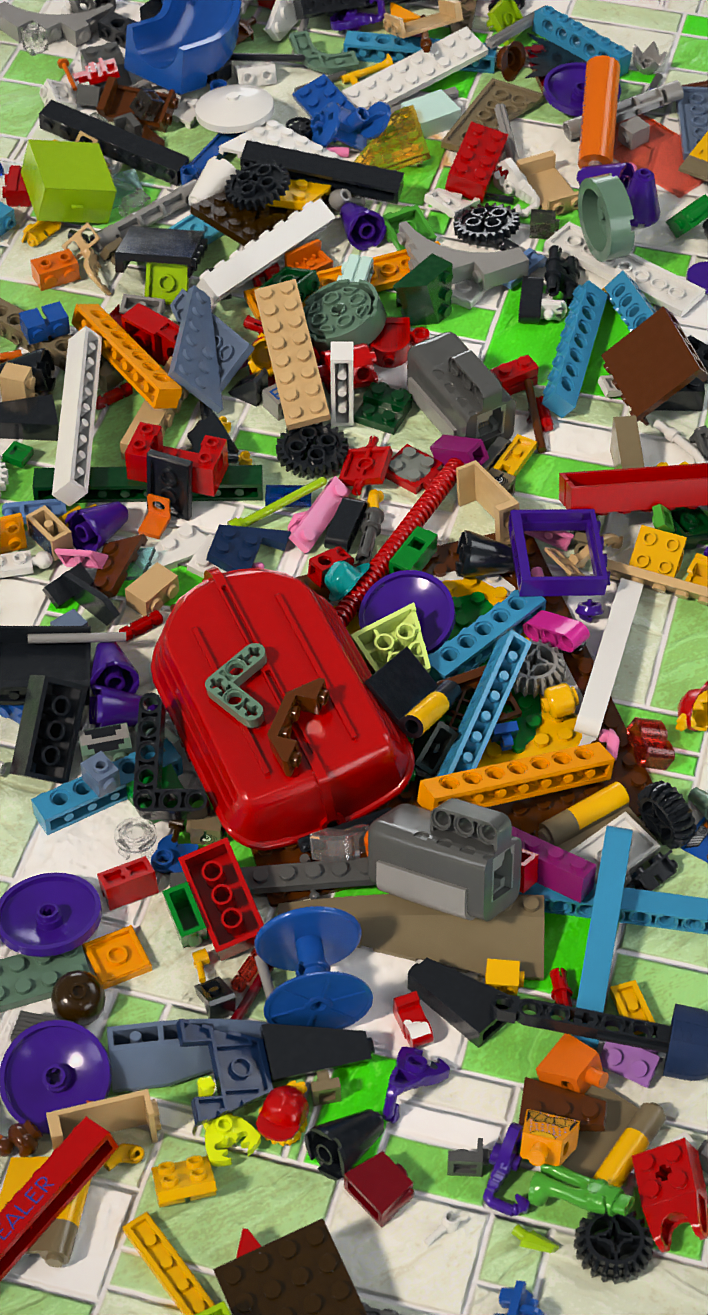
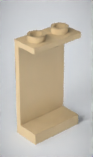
M438 0L439 13L406 23L400 17L384 13L385 20L383 25L387 33L400 38L433 30L463 20L461 1Z
M553 150L523 158L516 162L520 171L526 176L528 184L532 186V189L539 196V207L548 218L578 210L579 191L574 192L556 170V154Z
M476 460L457 467L458 505L461 507L477 501L495 519L496 541L506 545L511 544L508 530L510 510H520L519 502Z
M148 1089L46 1113L53 1150L60 1146L74 1127L86 1116L110 1133L148 1124L152 1143L158 1142L156 1131L161 1130L156 1099H150Z

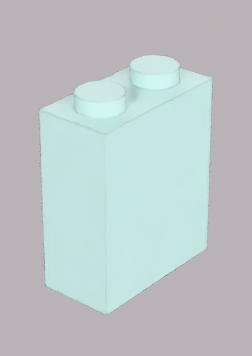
M440 89L402 102L399 116L401 121L410 128L411 132L422 140L450 130L461 117V109Z

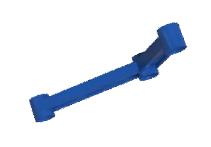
M222 79L211 81L210 91L226 86L227 82ZM245 132L218 133L188 165L181 167V186L193 179L198 180L211 157L217 156L216 159L221 160L228 153L220 154L219 146Z

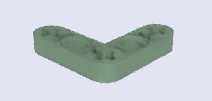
M259 643L247 645L209 676L205 682L207 695L249 728L260 726L265 719L262 705L239 688L242 683L267 662L265 648ZM234 668L243 669L239 675L230 674V671ZM233 697L242 699L240 703L235 705L228 703Z

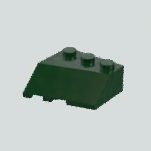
M433 253L393 285L394 291L398 293L397 301L402 305L400 309L402 317H410V326L438 324L444 318H447L452 311L453 263Z

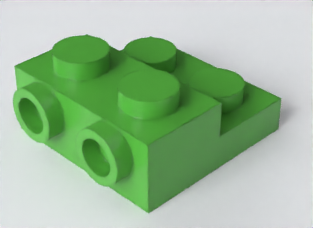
M418 204L411 207L405 206L400 211L395 213L389 212L383 216L386 226L385 237L388 242L392 241L397 251L405 249L403 245L399 244L397 239L399 223L405 221L425 238L433 242L437 238Z

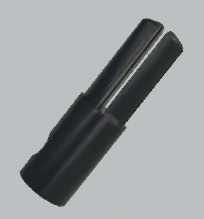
M486 193L485 196L486 200L513 204L514 201L513 196Z

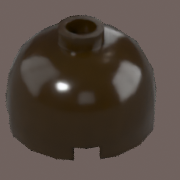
M75 970L67 972L58 979L52 989L51 1004L57 1018L74 1021L76 1024L86 1026L97 1020L104 1010L106 999L104 987L96 976L87 971Z

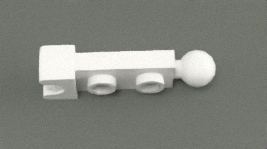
M30 550L0 554V578L34 573L33 566L41 569L49 568L52 565L53 557L47 551H40L34 557H31Z

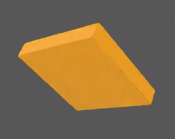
M132 925L82 944L83 951L91 968L104 989L152 971V964Z

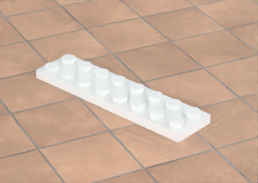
M466 26L433 43L430 52L425 53L422 49L341 92L356 109L364 107L368 110L369 107L379 101L391 106L487 56L488 48Z
M571 222L565 224L544 242V249L549 251L551 246L558 245V252L559 248H562V258L566 259L568 256H575V259L578 258V266L609 282L623 270L636 282L649 302L661 308L664 306L671 313L682 317L705 296V289L633 253L626 257L609 261H598L590 252L581 227Z

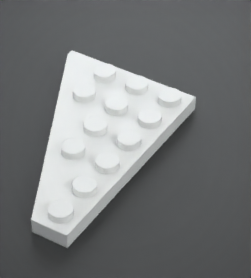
M272 119L262 126L255 127L253 130L247 131L219 146L220 154L224 155L225 152L238 154L237 158H241L245 143L249 140L346 160Z

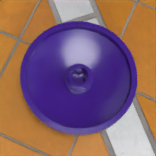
M566 63L548 72L544 80L543 94L551 106L571 116L578 117L582 115L587 63ZM619 83V90H618V102H619V100H620V95H621V86H620V83Z
M417 570L397 571L381 578L367 591L359 609V626L362 629L414 602L423 641L429 655L441 648L451 635L456 618L455 605L447 587L435 576Z
M44 873L26 878L12 886L0 898V940L11 950L27 956L47 957L71 951L86 942L95 933L101 922L102 906L99 894L88 881L68 873Z
M44 1021L24 1030L9 1045L0 1065V1094L6 1109L21 1124L28 1119L31 1120L42 1134L50 1135L46 1113L86 1104V1100L94 1102L107 1099L111 1088L112 1069L105 1047L88 1029L70 1021Z

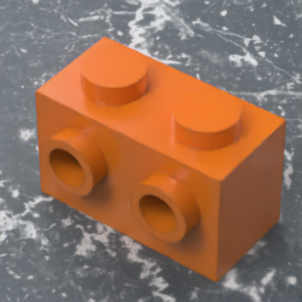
M70 249L30 260L32 277L41 291L80 279L79 263Z

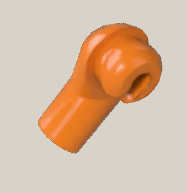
M21 350L0 353V364L22 356Z

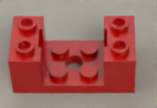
M144 422L139 423L125 451L127 479L147 483V452L152 449L193 461L192 492L213 497L229 466L227 439L205 435L199 453L163 446L162 426Z

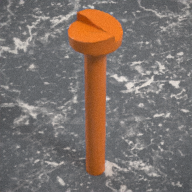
M59 59L57 62L59 68L64 69L73 91H77V86L68 69V59Z

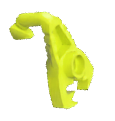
M211 1076L206 1078L200 1077L197 1081L199 1097L213 1096L215 1083ZM231 1112L202 1124L205 1130L206 1154L211 1166L232 1165V1159L227 1158L228 1149L223 1148L231 1147L242 1137L246 1138L241 1142V1149L248 1148V1156L254 1153L260 1145L261 1135L247 1121L234 1116Z

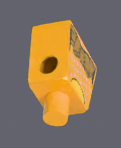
M527 1109L520 1157L529 1160L534 1166H541L543 1164L561 1166L577 1148L580 1121Z

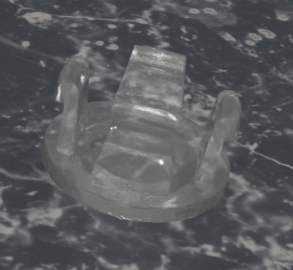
M131 817L119 823L114 832L119 855L125 860L130 858V853H140L141 857L146 856L147 859L150 858L155 852L153 847L157 840L155 825L150 820L143 819L142 817ZM133 827H140L144 832L140 838L133 839L128 836L132 834Z

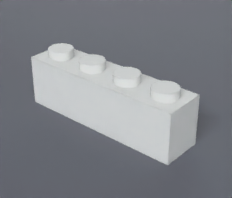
M331 342V426H353V342Z

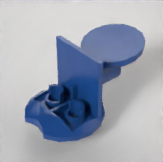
M379 101L369 107L368 110L364 107H358L352 112L341 107L336 102H330L319 113L316 112L311 119L312 141L324 148L330 142L340 141L362 152H366L367 139L377 138L387 127L390 121L391 108L387 103Z

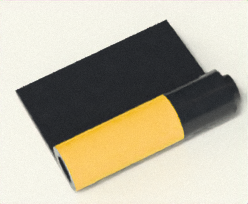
M405 647L364 682L407 737L414 739L422 736L462 696L460 686L452 680H446L437 685L408 647Z

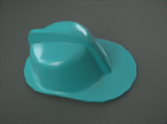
M338 561L332 564L325 575L324 581L330 591L329 599L333 602L346 596L353 589L357 581L367 572L370 564L364 563L357 567H353L346 561Z

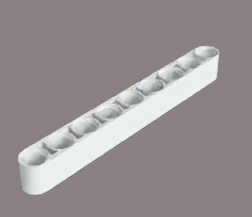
M625 578L620 579L576 720L575 732L595 738L599 736L644 584Z

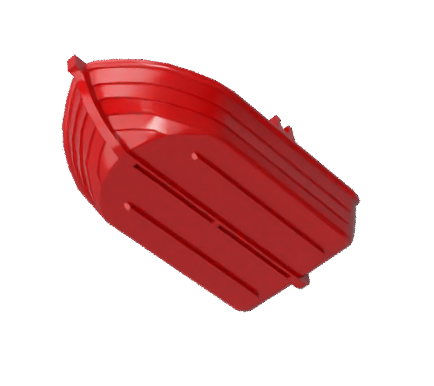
M212 567L204 571V579L201 583L177 600L153 651L151 662L153 683L177 731L180 745L184 748L189 763L192 762L221 825L236 842L253 850L261 851L298 844L297 840L299 838L327 829L328 823L336 820L339 825L365 816L402 793L408 785L415 767L412 745L407 736L364 684L372 674L336 609L324 597L318 595L301 580L284 572L256 567L222 573L218 568ZM259 643L265 648L267 662L239 686V688L259 702L264 711V722L258 727L249 728L207 695L205 682L209 676L247 645ZM234 668L230 671V674L239 675L243 669ZM318 678L325 679L326 688L329 690L328 703L322 706L319 715L301 711L298 721H294L290 739L297 741L299 752L302 753V759L299 767H295L292 776H286L271 750L267 733L286 692ZM233 697L228 703L235 705L240 703L242 699Z

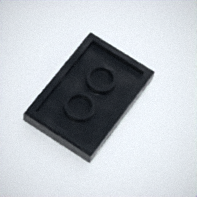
M150 449L147 452V495L153 494L170 499L171 516L189 521L192 517L193 461ZM153 502L157 508L165 509L162 503Z

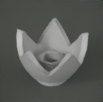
M655 41L644 52L634 44L633 63L640 73L645 75L653 74L663 64L667 51L659 55Z

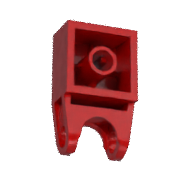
M137 303L121 316L122 328L159 365L165 366L168 359L173 357L180 326L140 303Z
M682 1138L632 1155L641 1206L653 1240L662 1253L670 1251L673 1231L682 1223H690L696 1237H699L700 1241L707 1239L708 1196L699 1154L686 1138Z

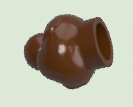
M29 1119L23 1124L15 1123L11 1125L8 1129V1137L0 1135V1156L6 1157L11 1155L15 1146L20 1150V1157H28L34 1154L38 1149V1140L43 1137V1134Z

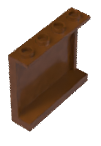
M664 306L601 355L605 362L603 365L605 370L614 378L612 380L614 386L622 392L621 399L631 408V411H629L630 415H636L637 422L640 420L646 426L649 425L646 419L648 414L696 377L702 382L708 379L706 368L677 319Z

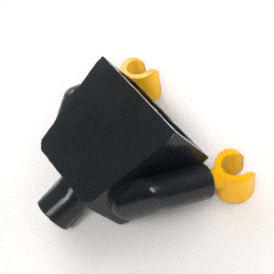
M213 412L206 419L199 420L195 427L187 434L192 446L186 449V451L199 453L204 436L209 435L227 439L228 463L236 464L239 462V465H252V459H250L248 451H242L238 455L239 450L228 434L231 431V422H227V418L224 416L218 418L215 412Z

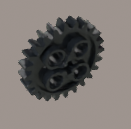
M266 159L264 163L258 160L257 164L250 162L248 167L243 165L242 170L236 169V175H230L231 179L226 180L227 185L224 186L229 204H233L234 208L239 206V209L242 210L246 207L247 211L254 207L255 211H257L259 206L265 209L266 204L274 205V200L280 201L279 196H285V191L289 190L288 185H291V178L286 166H282L281 162L276 164V161L273 160L269 163L268 159Z
M486 203L485 206L478 204L476 208L470 206V210L464 209L463 213H458V217H455L453 222L454 232L458 239H462L463 242L469 240V244L477 242V245H480L484 242L485 245H488L489 242L496 244V240L503 242L504 237L511 238V234L515 235L516 231L519 230L520 217L516 209H511V206L504 207V204L497 206L496 203L492 205Z
M323 422L318 423V425L312 424L289 431L286 428V433H280V438L277 439L276 445L277 461H280L281 467L286 466L287 472L293 470L294 476L302 473V478L310 474L312 479H314L315 474L323 477L325 472L332 475V469L339 471V465L343 466L349 450L348 439L344 438V432L338 433V427L331 429V423L323 426Z

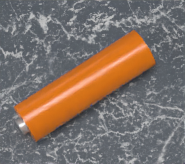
M595 56L589 59L586 64L578 166L580 169L584 166L613 164L620 64L615 58L610 56Z

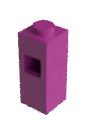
M443 434L430 446L433 457L441 461L443 466H445L450 458H458L464 464L476 460L480 465H483L489 459L482 439Z

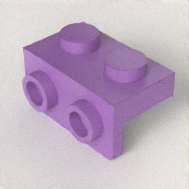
M605 1042L599 1056L603 1068L646 1088H649L659 1063H662L664 1059L657 1056L658 1051L612 1042Z

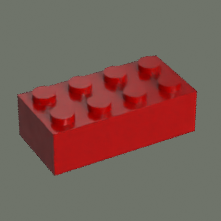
M471 122L448 173L445 190L463 194L462 197L473 200L474 197L479 198L480 203H483L492 182L493 173L496 172L497 165L500 163L505 151L509 134Z
M223 838L179 857L178 860L220 960L223 961L255 947V937L264 923L228 838Z

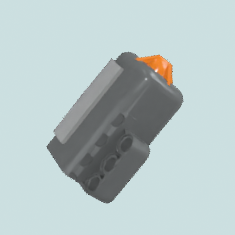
M444 332L410 347L407 357L408 391L412 394L413 401L442 435L482 439L486 450L490 448L499 436L506 439L512 437L516 401L501 386L499 380L472 350H469L456 334Z
M456 798L448 799L432 811L404 803L374 820L365 834L364 845L368 856V876L377 885V888L385 893L469 921L478 918L487 922L512 905L519 895L522 841L520 838L512 836L511 821L502 812Z

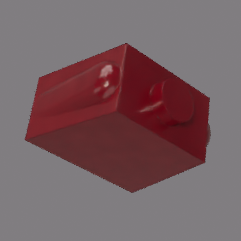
M383 1151L344 1174V1189L381 1228L405 1204L411 1201L415 1194L413 1182L408 1177L404 1167L399 1163L395 1164Z

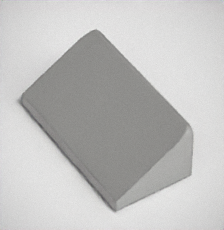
M123 294L119 313L125 314L137 303H140L163 315L166 310L165 299Z

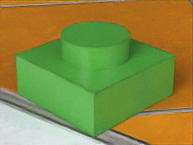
M662 504L653 506L654 516H652V522L655 528L669 533L675 532L671 511Z

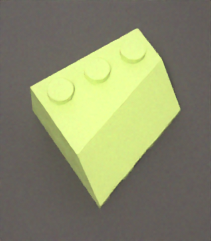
M414 602L351 634L352 640L372 675L405 647L411 650L428 673L431 670Z

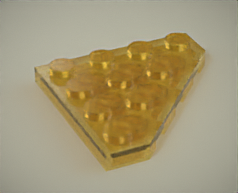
M414 105L394 111L382 134L372 139L354 162L389 170H399L430 159L431 156Z

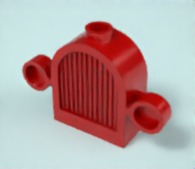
M386 317L383 330L368 345L370 352H375L377 359L375 365L383 368H395L407 362L410 345H415L429 339L430 332L424 327L415 328L411 332L410 317Z

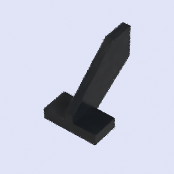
M81 562L42 589L56 609L72 598L106 626L120 615L106 595L90 586L94 579Z

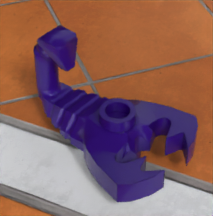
M375 0L377 1L378 14L362 13L352 9L347 10L346 13L332 15L330 17L331 29L335 31H359L363 25L383 21L384 13H386L385 1Z
M401 1047L388 1082L382 1118L395 1124L400 1117L399 1104L396 1103L397 1097L408 1090L434 1085L448 1079L449 1065L442 1059L437 1058V1062L431 1061L429 1066L427 1059L422 1056L423 1050Z
M515 1122L510 1124L503 1144L496 1142L492 1149L488 1163L494 1165V1170L491 1173V1178L483 1195V1199L488 1207L511 1217L513 1215L518 1216L520 1213L527 1214L530 1208L529 1200L519 1194L515 1195L517 1204L514 1203L513 1205L495 1197V1193L498 1192L500 1186L508 1178L511 1170L517 1172L522 1161V1157H520L518 1152L521 1147L524 1126Z

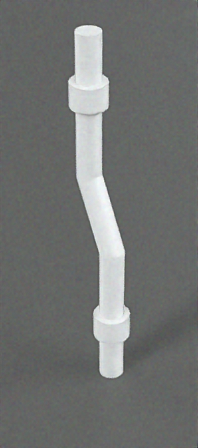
M659 419L654 422L653 426L662 432L671 443L675 442L692 455L697 464L708 463L695 446L680 436L679 431L673 427H668Z

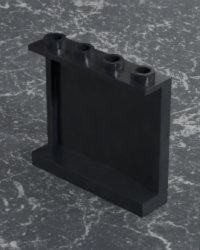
M131 226L115 251V272L124 273L130 261L187 265V278H191L193 272L197 271V265L200 264L201 258L204 257V251H207L208 239L205 238V231Z
M0 626V705H24L30 675H44L88 686L84 705H90L91 643L28 644V634L91 633V626Z

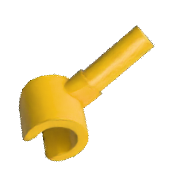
M205 948L192 953L194 967L197 968L200 983L206 981L204 966L210 964Z

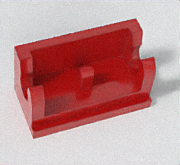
M146 856L97 874L102 896L106 898L110 911L159 893L155 871Z

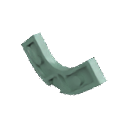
M307 30L289 33V41L294 54H303L305 56V60L301 63L306 67L328 75L346 70V72L359 70V62L355 51L337 54L323 53L314 47Z

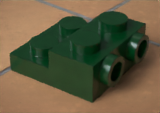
M285 267L259 288L296 279L301 302H304L306 296L313 294V292L319 289L320 282L316 270Z
M372 382L363 395V403L354 414V422L394 435L412 408V394L404 388L399 390L391 388L385 382Z
M699 506L696 509L676 507L675 510L671 511L675 532L672 533L687 537L684 550L696 548L699 541L708 540V516Z

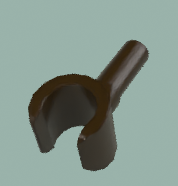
M169 820L168 826L174 830L171 838L173 843L178 841L180 832H184L185 826L183 824L185 820Z

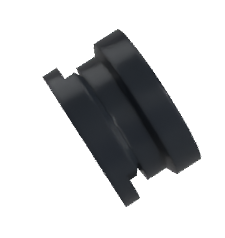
M295 117L287 121L286 128H290L312 141L313 132L310 127V119Z

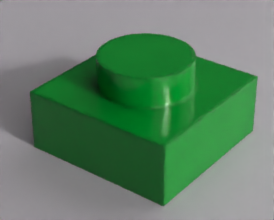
M14 441L2 454L3 461L23 468L34 455V449Z

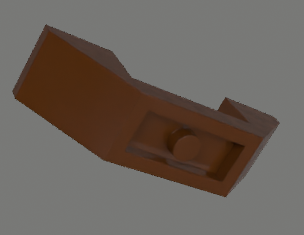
M318 678L286 692L267 733L271 750L286 776H292L295 767H299L302 759V753L299 752L297 741L290 739L294 721H298L301 711L319 715L322 706L328 703L329 690H327L325 679Z

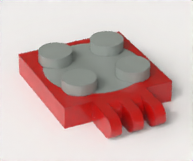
M406 444L391 458L385 478L417 494L422 489L426 490L443 468V463Z

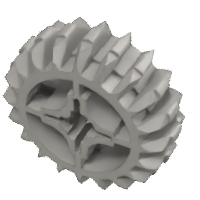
M530 638L529 641L532 644L512 689L514 688L515 694L522 692L524 698L527 694H532L535 699L537 694H541L544 697L546 688L562 683L565 678L566 664L563 653H559L558 647H552L550 642L544 644L541 639L538 642H534Z

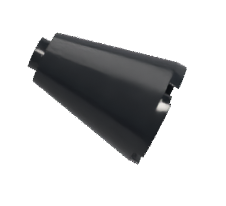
M40 348L0 364V373L7 362L32 367V374L35 377V391L49 392L53 391L55 387L56 377L52 378L51 371L55 370V365L50 351L45 350L46 348Z
M464 530L465 532L461 533L456 554H459V562H455L457 576L472 577L515 573L511 546L470 530Z
M367 1109L314 1126L305 1135L307 1153L311 1161L316 1158L321 1165L317 1168L321 1174L328 1179L339 1180L354 1167L384 1132V1120L378 1112Z

